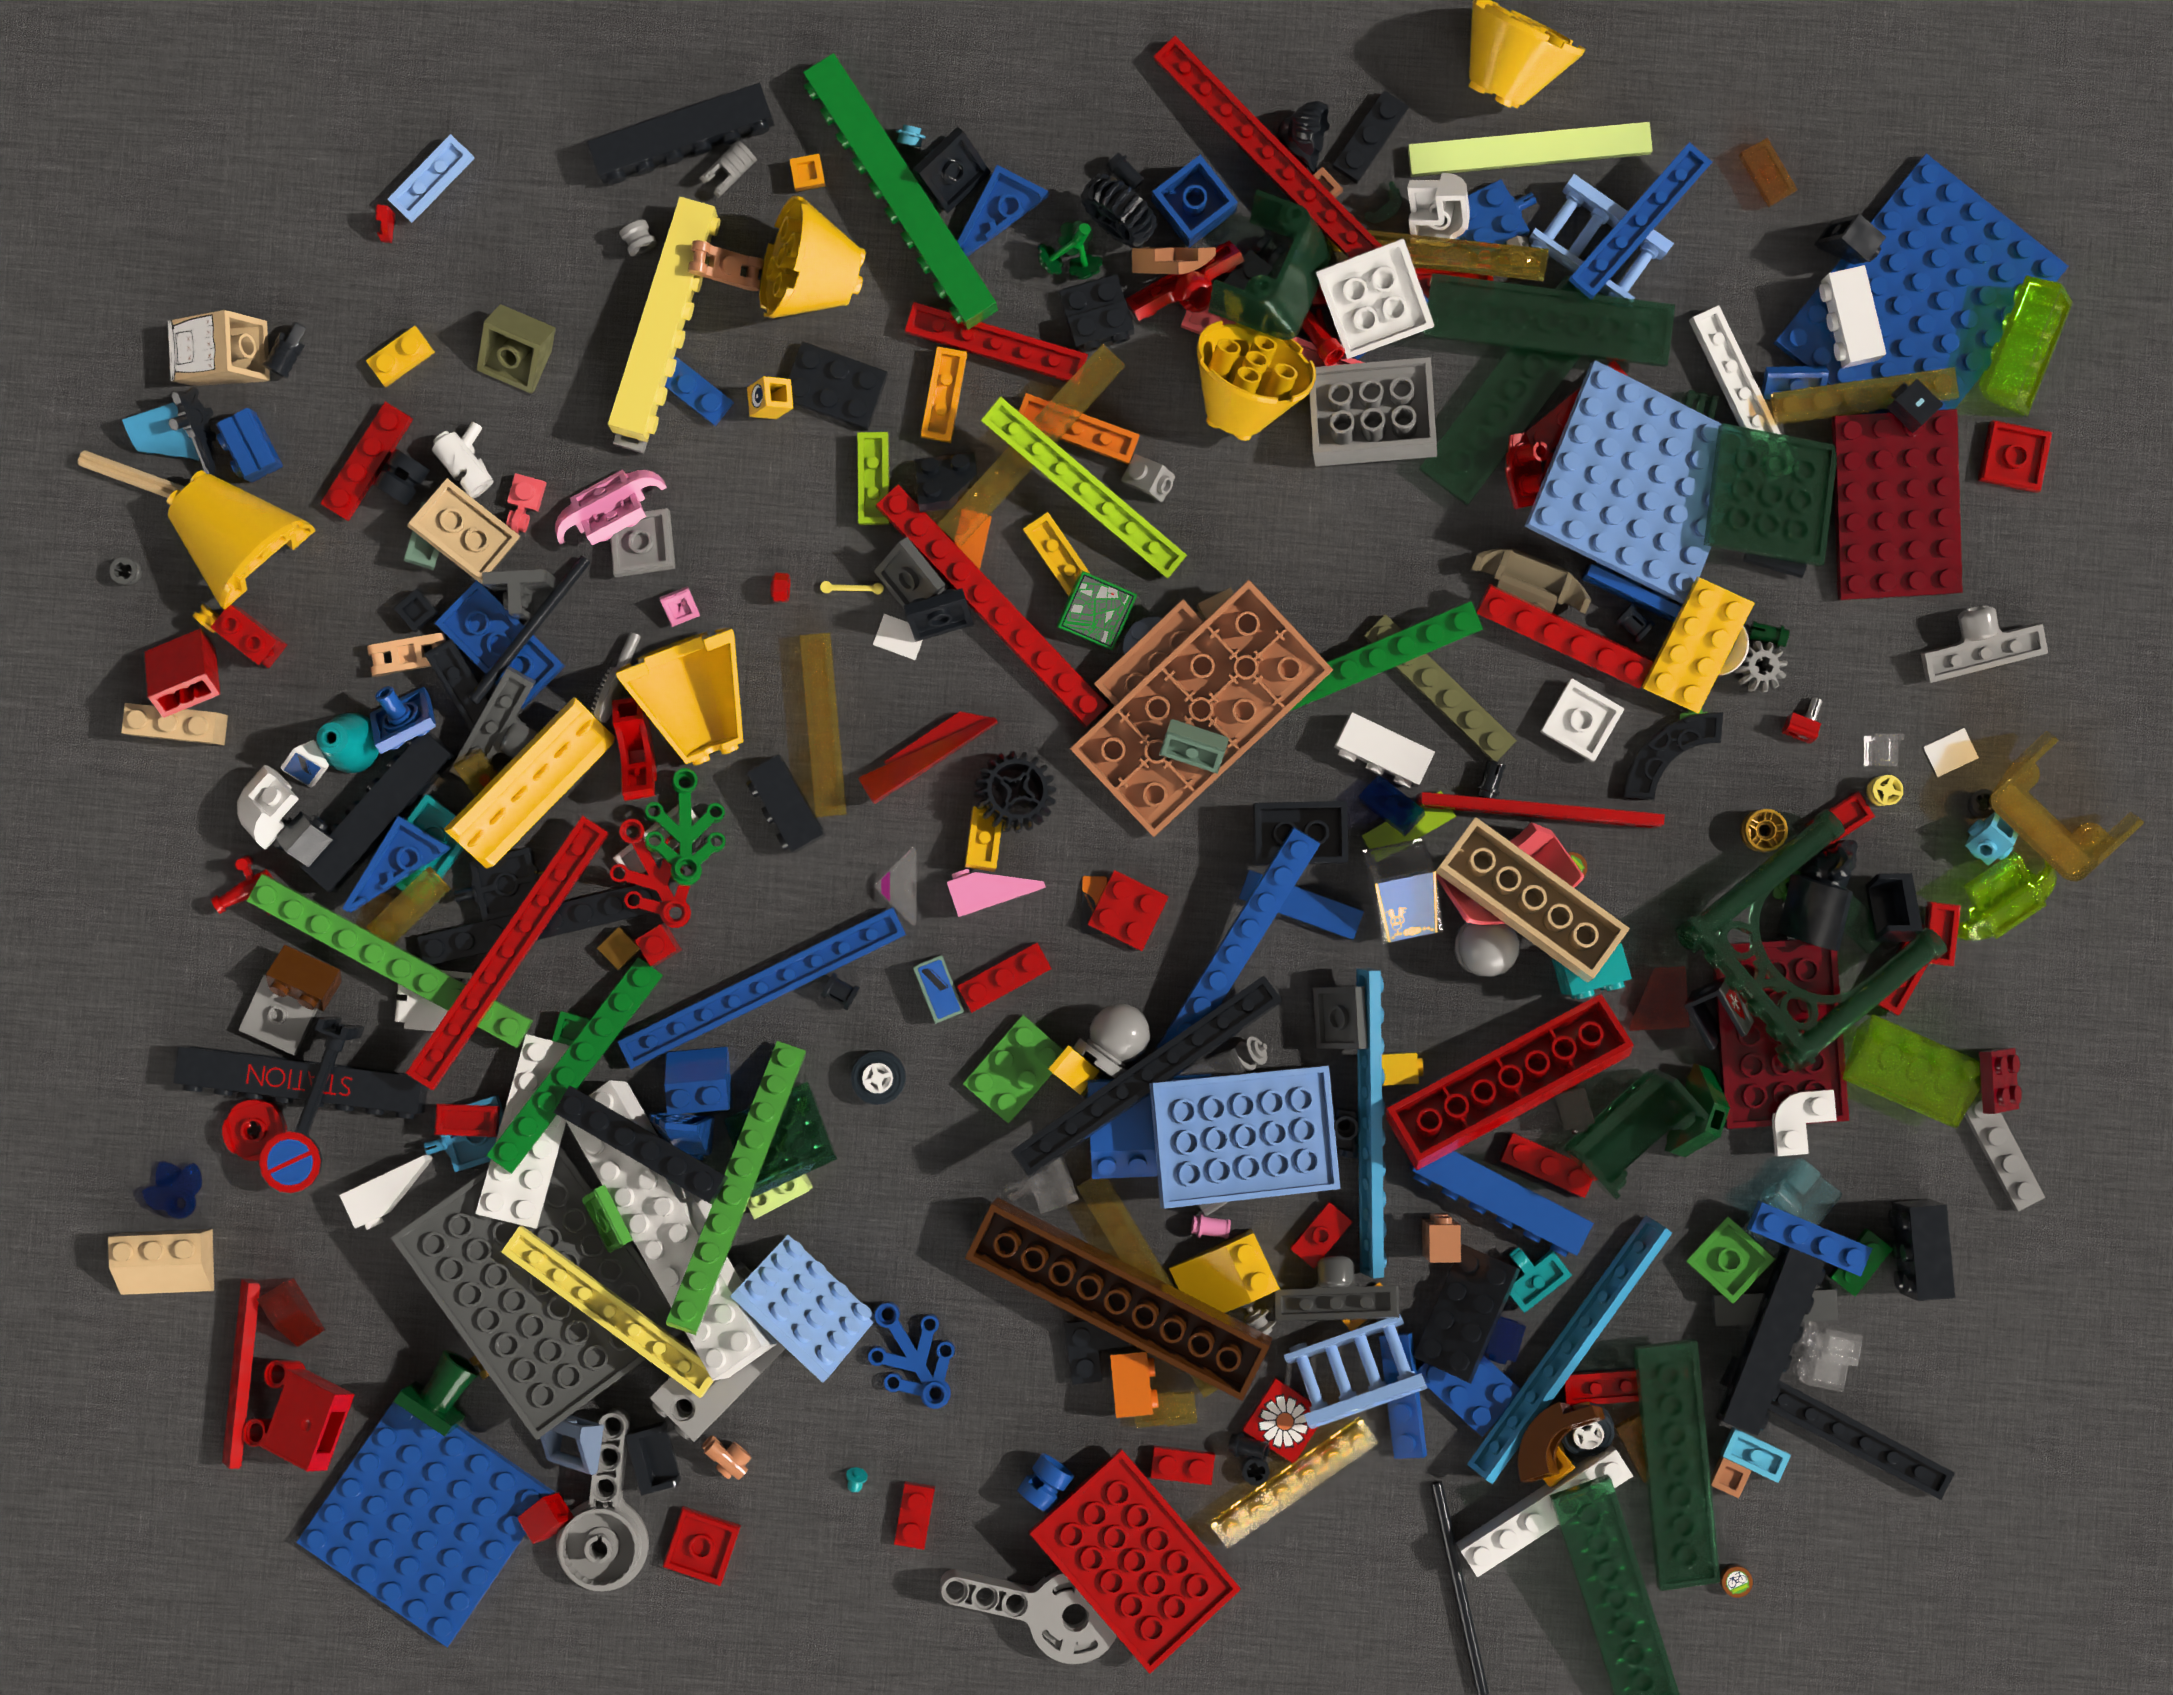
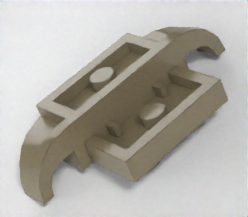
M1512 547L1511 549L1498 548L1481 552L1477 555L1472 566L1474 571H1483L1494 575V578L1498 580L1496 587L1550 612H1553L1556 603L1561 605L1565 603L1585 614L1591 602V598L1582 584L1568 569Z

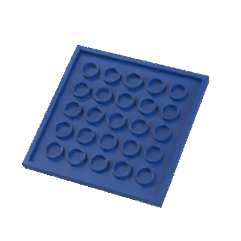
M393 1402L296 1543L448 1648L526 1535L518 1521V1517L542 1497L554 1494L555 1491L461 1426H458L444 1437Z

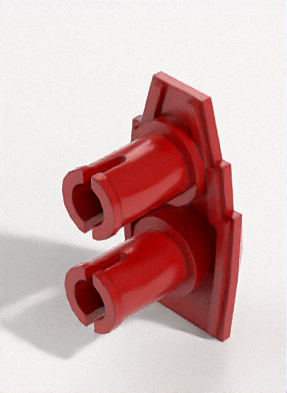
M1526 432L1509 435L1508 453H1506L1507 467H1505V473L1514 509L1534 504L1546 472L1542 473L1541 460H1546L1549 455L1547 444L1544 442L1530 444Z

